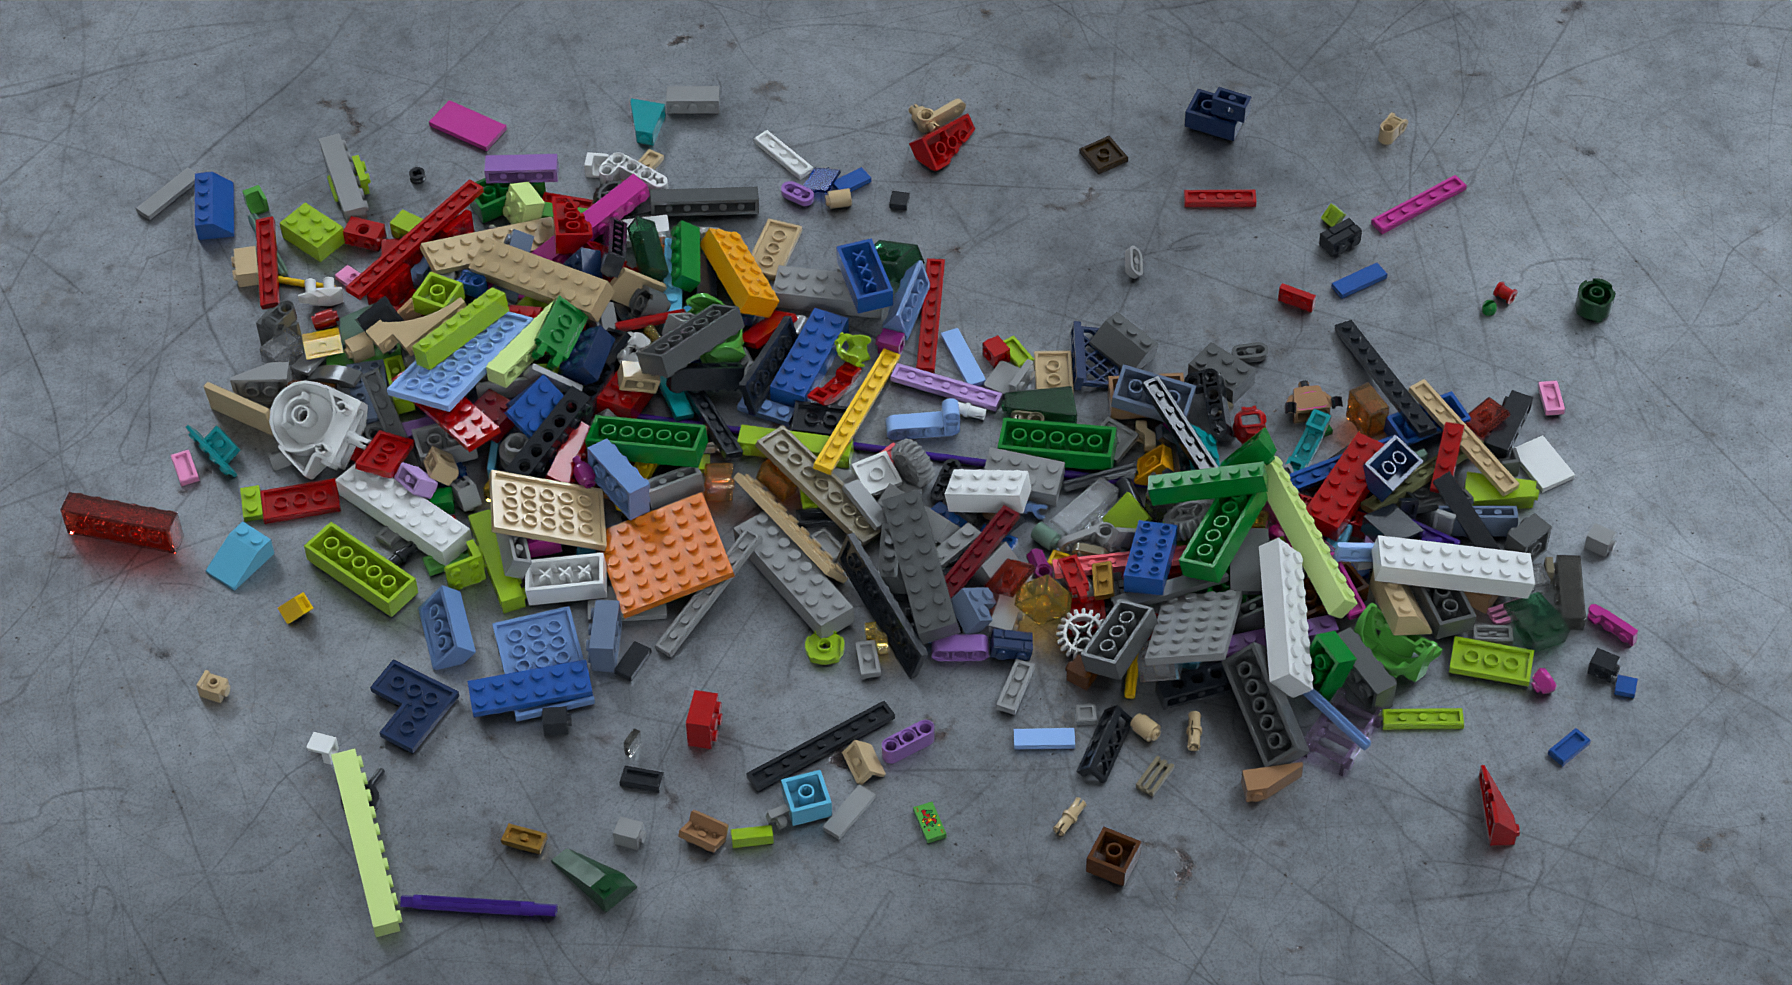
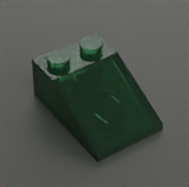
M878 240L874 244L889 281L900 283L905 272L917 261L920 260L923 264L925 263L917 244Z
M1540 592L1530 594L1528 599L1518 598L1503 604L1527 649L1534 650L1535 653L1566 641L1570 632L1562 615Z

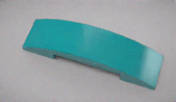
M1313 409L1306 423L1304 433L1292 456H1289L1285 465L1290 463L1294 472L1308 467L1328 428L1331 415Z

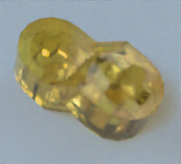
M876 621L865 622L866 641L875 640L878 655L888 654L887 635L877 630Z

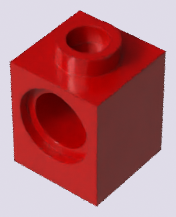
M999 335L989 338L982 343V355L994 369L1000 361L1010 362V348Z

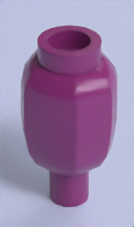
M579 456L573 457L572 460L575 464L573 472L577 482L586 489L593 487L596 475L592 467L588 463L581 461Z

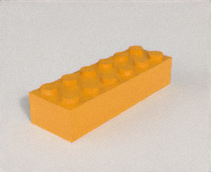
M709 228L700 243V247L735 306L739 307L740 313L770 318L779 303V299L762 273L761 268L756 263L755 258L748 250L747 245L742 240L741 235L734 231L728 232L722 229Z

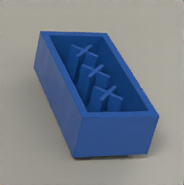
M872 238L837 246V263L857 313L893 306V289Z
M1138 521L1124 572V592L1163 595L1178 542L1177 525Z

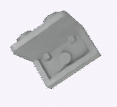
M1027 359L1023 366L1019 368L1005 361H1000L984 382V387L1000 392L1002 396L1016 401L1035 375L1034 362Z

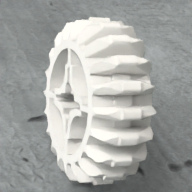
M1082 608L1081 614H1079L1078 610L1075 609L1074 616L1068 612V619L1062 618V624L1057 626V629L1060 630L1056 632V637L1060 638L1057 640V644L1062 645L1061 651L1068 650L1066 653L1067 657L1074 654L1073 660L1084 650L1079 649V647L1083 644H1088L1092 639V628L1095 626L1098 630L1105 620H1099V613L1092 616L1093 610H1090L1089 614H1085L1086 610ZM1080 621L1087 622L1084 626L1074 625V623ZM1068 629L1072 630L1076 637L1073 644L1067 638L1066 633ZM1087 631V638L1084 637L1079 639L1080 632L1083 633Z

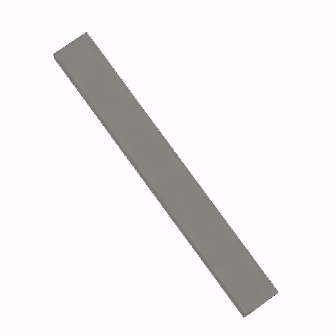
M747 527L726 553L734 575H736L763 540L761 534ZM733 578L697 591L656 643L655 649L672 658Z

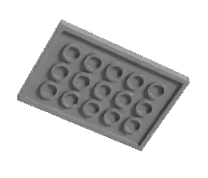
M1228 590L1217 593L1211 591L1204 594L1189 593L1163 601L1157 618L1158 624L1154 627L1145 656L1146 665L1225 660L1243 599L1242 591Z

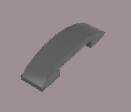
M324 365L317 367L304 381L338 383L341 388H354L360 381V375L363 372L341 365Z

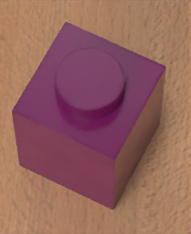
M883 328L881 335L878 334L875 343L878 346V354H881L885 348L901 355L905 346V333Z

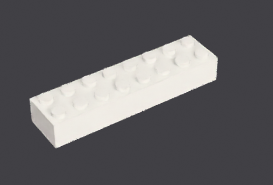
M354 464L335 480L340 496L384 526H388L390 530L398 533L399 536L408 542L412 541L413 545L416 544L418 549L432 556L433 559L444 566H447L467 549L466 541L472 539L470 528L425 498L413 495L393 477L389 479L357 470Z
M1380 535L1377 536L1371 550L1375 581L1528 599L1535 585L1531 553Z
M1277 538L1259 546L1269 681L1294 698L1313 690L1312 659L1310 657V641L1308 638L1309 625L1305 604L1306 591L1304 589V573L1302 570L1303 558L1300 552H1297L1289 544Z

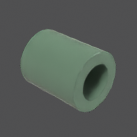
M1039 522L1031 532V538L1049 551L1058 548L1057 544L1061 539V535L1043 522Z

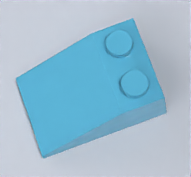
M242 521L229 533L207 567L206 573L235 591L275 554L271 539Z

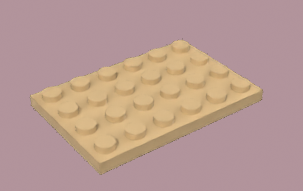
M491 470L489 481L492 532L605 551L607 541L602 489L593 487L586 489L582 485Z

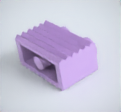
M404 462L400 464L394 477L410 493L427 499L432 498L438 486V483L434 479L429 478L428 474L422 469Z

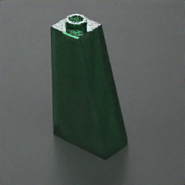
M1072 386L1006 392L1005 399L1001 401L1002 412H1006L1007 418H1011L1012 411L1021 410L1039 412L1043 414L1044 421L1077 424V411Z

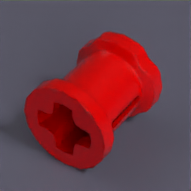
M1503 281L1499 282L1493 291L1495 297H1501L1506 300L1507 304H1511L1518 294V290L1509 288Z

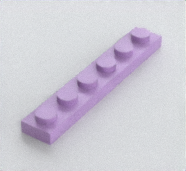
M897 363L891 375L892 382L947 398H953L964 403L968 402L971 405L995 412L1002 400V393L899 363Z

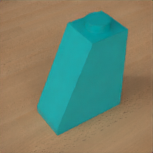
M631 98V113L637 143L654 146L666 117L665 104Z

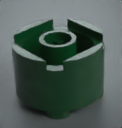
M1593 278V281L1588 282L1587 280L1583 281L1578 288L1575 303L1576 313L1586 319L1602 322L1611 314L1616 293L1612 289V285L1600 278Z

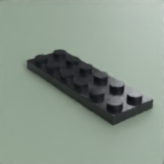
M791 316L783 317L739 384V390L742 393L749 415H756L770 394V385L798 338Z

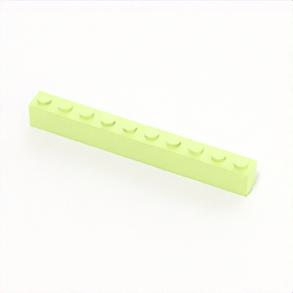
M1274 456L1275 459L1269 465H1265L1268 475V492H1266L1268 502L1293 549L1302 555V565L1328 614L1342 619L1358 604L1354 598L1355 594L1348 587L1345 576L1338 568L1337 561L1331 556L1330 548L1324 543L1321 532L1314 524L1313 517L1307 512L1306 504L1300 499L1297 488L1293 486L1290 480V475L1282 466L1283 462L1279 457Z
M355 749L331 754L375 936L380 937L399 932V923L403 921L400 910H395L394 905H398L396 893H391L390 890L394 885L391 875L387 876L386 870H389L387 857L382 858L381 853H384L385 849L383 841H378L377 838L381 833L378 823L374 824L373 819L377 817L374 806H369V801H372L370 789L365 790L364 785L368 784L366 773H361L360 768L364 767L361 755L357 756Z

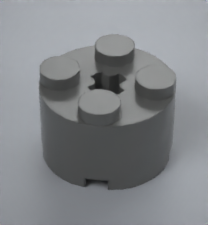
M643 285L644 288H638L633 293L629 302L631 313L628 312L630 319L667 312L670 309L671 303L668 301L665 293ZM655 325V326H650V327H651V328H652V327L659 328L660 325Z

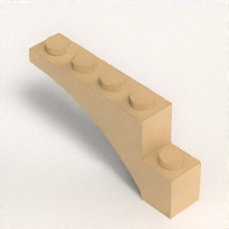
M460 297L443 309L417 319L401 322H382L379 320L366 330V333L383 354L393 349L399 343L410 356H413L412 346L467 305Z

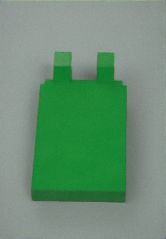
M560 295L557 296L534 339V344L537 346L534 348L531 357L537 361L546 351L552 356L546 368L553 371L554 368L559 366L560 362L562 363L568 359L589 316Z

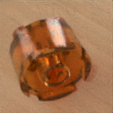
M733 463L705 464L704 497L706 501H733V490L735 487V481L731 476L733 475Z

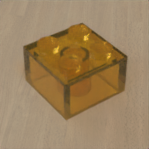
M1047 574L1017 586L1014 605L1040 626L1066 616L1068 612L1070 613L1072 594Z

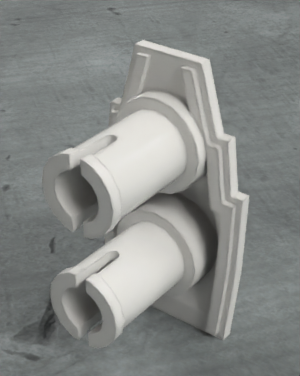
M325 277L323 279L324 288H316V280L312 278L306 279L304 281L305 293L298 295L299 303L333 306L344 302L342 287L334 286L333 277Z

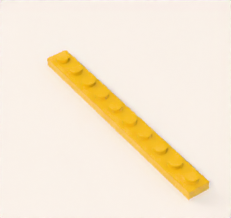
M885 348L882 350L814 462L813 469L828 475L832 474L899 362L900 354Z

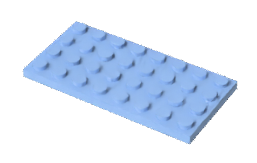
M507 312L431 370L417 365L415 360L387 388L388 395L450 412L487 374V364L512 339L521 333L533 321V318Z

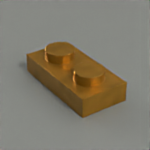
M1112 562L1093 563L1092 574L1095 600L1109 599L1115 596Z
M508 823L501 843L506 846L541 854L548 836L547 833Z

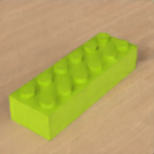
M333 522L326 525L304 545L308 561L390 617H393L419 593L416 578Z

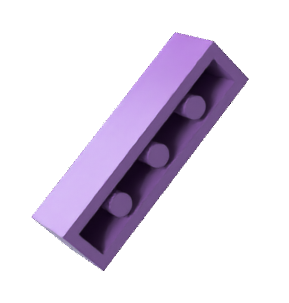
M557 154L486 155L484 170L486 183L558 182Z

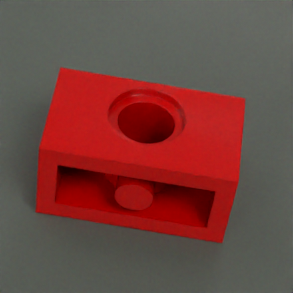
M351 216L343 230L345 244L368 250L379 251L382 246L381 240L387 237L385 224Z

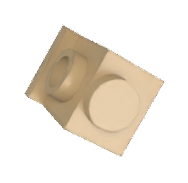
M208 670L204 671L196 685L200 697L221 703L230 692L228 679L211 674Z

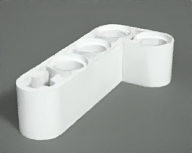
M621 152L610 155L598 169L601 184H605L606 180L608 182H612L613 179L618 181L620 178L626 180L634 173L647 184L649 193L652 189H669L667 177Z

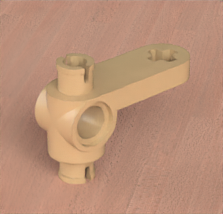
M957 98L935 111L923 106L918 107L917 104H914V107L912 105L909 108V113L912 114L911 118L917 124L918 130L923 133H929L961 115L966 108V104Z

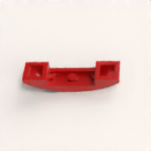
M845 362L836 370L835 377L822 388L817 386L807 395V398L822 405L834 403L849 390L862 369Z

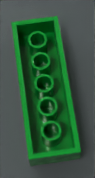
M600 415L595 416L585 440L586 448L608 439L631 462L694 468L699 467L708 444L705 425Z
M1003 418L997 449L1065 462V467L1106 470L1113 468L1118 441L1117 428Z
M1261 492L1215 498L1179 559L1183 575L1219 583L1268 500L1267 493Z

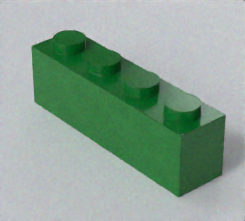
M681 220L671 230L672 285L691 293L700 284V228Z

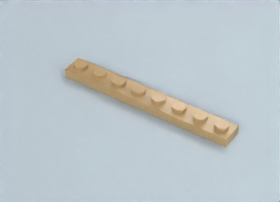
M1425 379L1409 387L1408 392L1443 430L1445 422L1465 425L1460 449L1503 497L1519 488V482Z

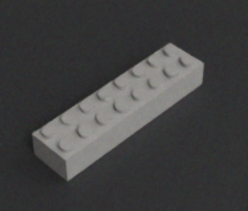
M765 511L733 528L735 542L746 527L762 535L763 540L750 555L749 559L810 628L816 631L820 639L827 638L834 634L833 631L838 632L855 622L854 607Z

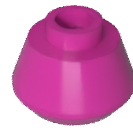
M1539 668L1532 677V687L1537 693L1546 694L1554 692L1557 687L1555 681L1545 668Z

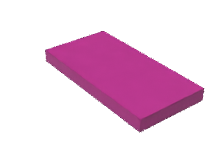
M450 100L429 121V126L485 151H488L507 130L505 124Z

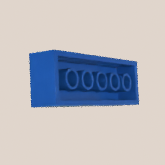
M814 308L770 385L771 401L792 408L795 407V400L811 402L807 395L817 386L819 387L837 355L834 341L838 339V335L841 332L849 334V318Z

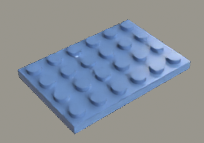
M570 606L492 623L504 674L584 660ZM594 696L518 709L514 710L517 722L542 716V708L567 706V710L595 704Z

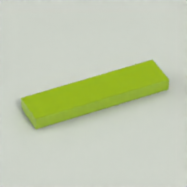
M1462 708L1381 710L1383 730L1464 729Z

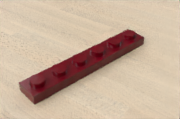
M1003 505L947 573L945 579L951 598L968 583L1020 519V513Z

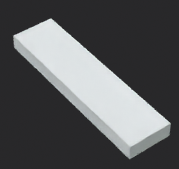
M768 130L754 138V143L799 180L813 172V167Z

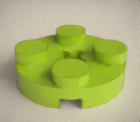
M814 631V634L810 637L808 636L805 641V652L810 662L821 665L838 663L845 651L843 637H840L837 631H833L834 634L820 639L816 631ZM823 644H827L829 648L822 649L820 647H823Z

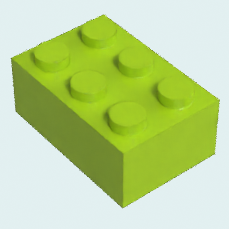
M306 202L279 223L284 239L319 262H322L345 243L344 228Z

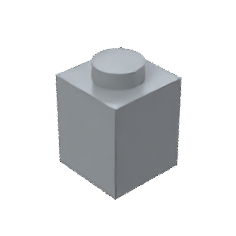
M1594 523L1586 537L1584 548L1606 557L1609 551L1613 552L1617 544L1615 540L1616 532Z
M620 816L613 832L614 844L638 850L640 844L645 842L647 832L644 831V823Z

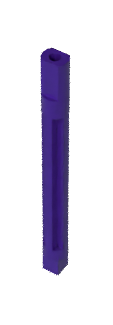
M418 894L402 895L400 899V907H413V909L521 916H556L558 913V904H543L531 901Z

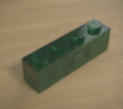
M636 216L627 227L639 273L662 282L667 277L669 270L655 222Z

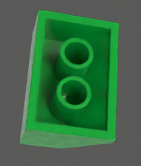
M1265 427L1224 459L1219 467L1263 461L1266 466L1275 459L1274 455L1277 449L1268 430Z

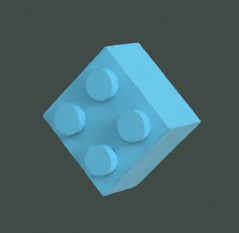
M821 770L781 779L782 795L785 804H787L790 810L789 816L793 826L832 816V802Z

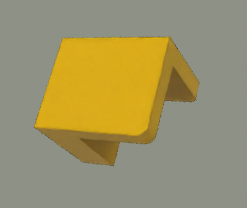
M304 592L278 607L287 624L314 609Z

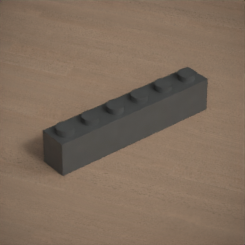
M758 187L650 190L651 216L759 214Z

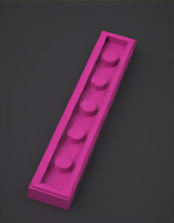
M1454 175L1371 219V224L1381 234H1384L1465 191L1467 185Z

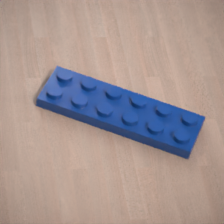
M586 659L467 681L474 718L593 696Z

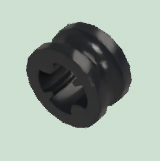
M414 167L409 171L410 181L413 184H422L426 180L423 168Z

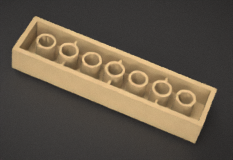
M488 237L483 241L469 266L471 272L484 275L489 283L548 305L560 295L588 315L589 320L597 323L615 292L606 280Z

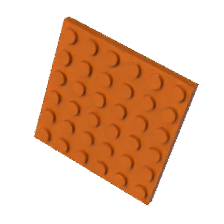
M702 492L645 513L632 520L606 528L607 547L605 551L600 550V553H604L607 572L617 600L620 601V608L624 619L735 577Z

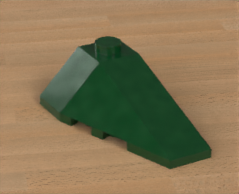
M566 848L551 860L562 873L605 913L637 889V885L624 873L571 849Z

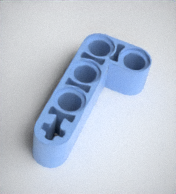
M953 398L944 400L941 404V411L888 416L885 420L887 437L891 440H904L958 434L960 432L958 401Z

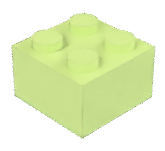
M529 182L510 184L506 194L503 214L511 225L541 219L545 202Z

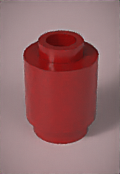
M332 308L317 312L314 316H311L315 330L320 329L322 331L337 326V321H340L337 311H332Z

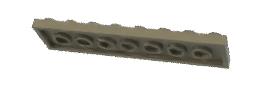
M784 425L757 440L755 446L846 534L855 533L858 540L861 541L862 547L881 535V529L875 531L842 490L844 483L833 472L831 475L813 469L817 457Z

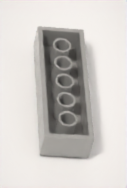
M778 266L773 290L779 299L776 307L813 311L814 308H818L834 314L882 318L884 308L857 313L841 272Z

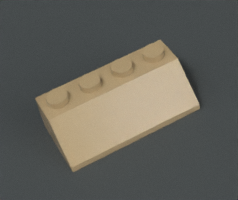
M1373 569L1369 587L1393 635L1431 634L1432 630L1409 585L1375 581Z

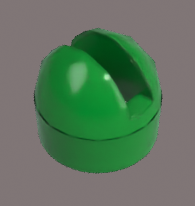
M1486 300L1482 305V313L1487 316H1492L1496 313L1497 304L1493 300Z

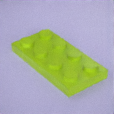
M1455 636L1449 672L1529 687L1534 650Z

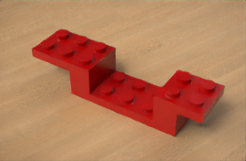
M465 209L427 242L475 232L472 212ZM420 248L366 295L368 306L376 303L383 296L388 298L392 306H397L407 296L409 291L414 289L410 269L415 264L420 263L424 256Z

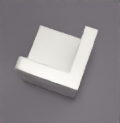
M587 152L584 165L586 177L599 178L598 169L609 155Z
M313 732L307 744V750L322 754L323 762L331 765L333 762L331 754H335L339 750L337 738Z

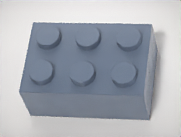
M596 600L595 608H591L593 623H589L588 634L591 637L590 640L586 641L588 663H591L592 671L614 672L617 666L622 631L620 601Z

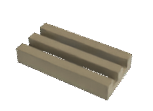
M1156 756L1136 783L1137 789L1154 797L1174 770V764H1168L1165 759L1163 761L1160 760L1161 757ZM1157 765H1159V767L1156 769V771L1153 773V775L1150 777V779L1147 781V783L1143 786V784L1146 782V780H1147V779L1149 778V776L1152 774V772H1153L1154 769L1157 767ZM1163 768H1165V769H1166L1165 772L1162 774V776H1161V777L1159 778V780L1156 782V784L1154 785V787L1150 790L1149 787H1150V786L1152 785V783L1156 780V778H1157L1158 775L1161 773V771L1163 770Z

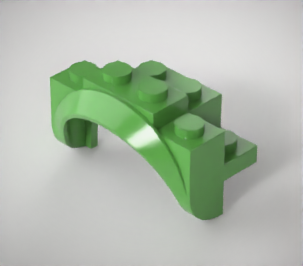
M706 293L693 295L686 300L687 305L692 307L688 312L694 315L712 304L724 305L722 301ZM742 329L736 335L725 339L724 343L713 347L712 351L702 354L700 356L702 363L739 362L745 357L746 354L742 347L744 345Z
M1370 603L1365 608L1354 628V632L1358 633L1365 646L1372 650L1374 657L1382 662L1388 674L1396 678L1400 675H1405L1409 680L1418 681L1426 674L1430 662L1440 656L1442 648L1437 646L1436 642L1429 641L1421 635H1393L1382 611L1374 603ZM1376 629L1381 631L1379 636L1376 632Z

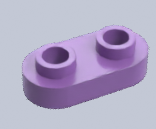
M793 181L782 184L781 194L784 198L802 206H808L814 202V193L811 189Z

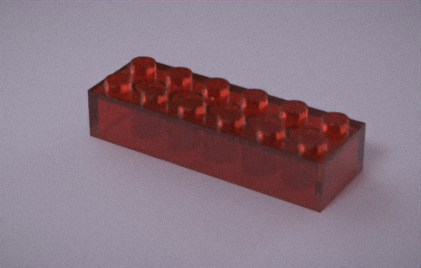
M72 492L68 493L60 509L69 534L172 554L177 553L184 538L178 513L171 510L166 511L156 509L155 507H145L135 503L130 504Z

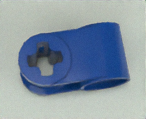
M466 269L461 272V276L456 280L463 283L464 294L476 299L489 290L484 275L476 274Z

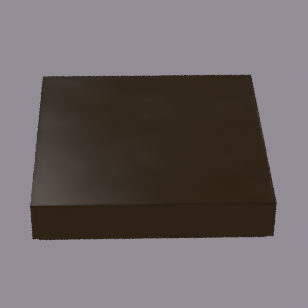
M1110 136L1079 148V153L1098 175L1128 162V156Z

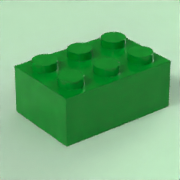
M1336 631L1316 634L1309 647L1312 659L1313 688L1328 702L1334 701L1357 660Z

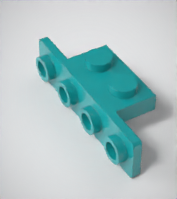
M190 425L185 427L190 432L188 434L189 437L195 442L198 441L200 443L198 445L199 448L205 453L208 452L210 454L209 459L215 464L220 465L219 469L226 476L230 474L233 477L238 475L228 463L240 452V448L220 427L216 425L205 438Z

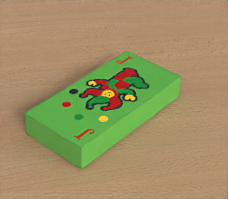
M932 801L913 807V812L927 844L947 838L946 831Z

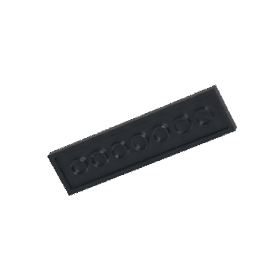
M855 533L847 534L837 560L909 679L918 676L928 655L927 649L922 645L916 631L913 630L908 622L907 616L903 614L897 600L894 599L889 587L881 578L880 572L873 565L870 556L862 547L861 541L858 540Z

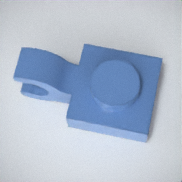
M1028 500L1023 513L1028 514V512L1032 511L1036 518L1044 519L1045 516L1039 513V509H1047L1048 506L1036 504V502Z

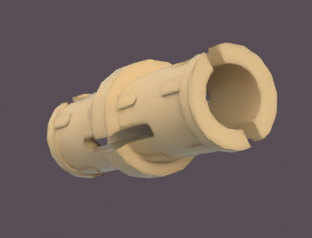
M1191 711L1188 714L1189 720L1188 727L1186 728V734L1188 735L1187 748L1190 751H1198L1200 749V736L1202 735L1201 714L1198 711Z
M1075 798L1068 810H1064L1062 813V818L1053 827L1056 834L1060 830L1059 836L1065 835L1069 827L1078 820V815L1087 806L1084 800L1079 804L1081 798Z

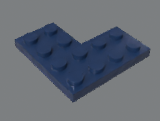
M394 659L370 687L372 693L400 706L379 732L380 737L411 753L417 750L459 697V691Z

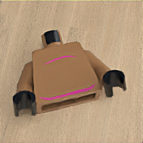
M1303 380L1298 383V388L1293 389V395L1288 397L1284 409L1285 414L1293 412L1294 423H1302L1308 421L1313 409L1330 415L1331 407L1332 409H1335L1337 406L1343 407V401L1341 396L1331 397L1325 391H1322L1319 385L1310 386L1307 380Z

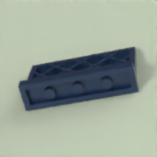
M1080 321L1073 322L1070 332L1073 389L1081 390L1082 386L1108 388V381L1104 378L1108 375L1119 376V367L1089 344L1090 340L1084 335V333H1090L1094 336L1099 328L1081 326ZM1090 346L1095 351L1090 354L1085 348ZM1100 354L1104 359L1099 361L1094 356ZM1091 360L1095 366L1091 368L1086 362ZM1107 361L1113 365V368L1110 370L1103 365ZM1100 368L1105 373L1100 376L1095 370ZM1091 374L1096 380H1087L1086 376Z

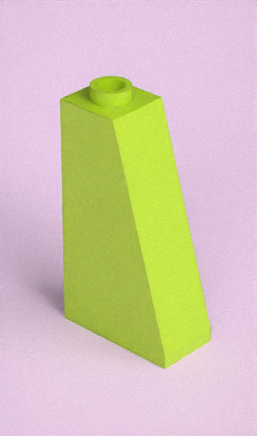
M1467 471L1464 489L1474 497V504L1472 506H1517V509L1533 508L1534 500L1538 501L1539 489H1536L1537 481L1515 478L1520 484L1519 488L1503 497L1482 473Z

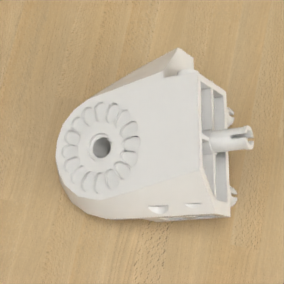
M299 381L290 384L277 395L270 409L269 423L274 437L280 444L278 448L305 477L311 480L327 466L336 471L338 467L345 470L356 446L365 450L367 446L363 443L369 445L371 442L370 439L361 436L366 427L368 405L318 382Z

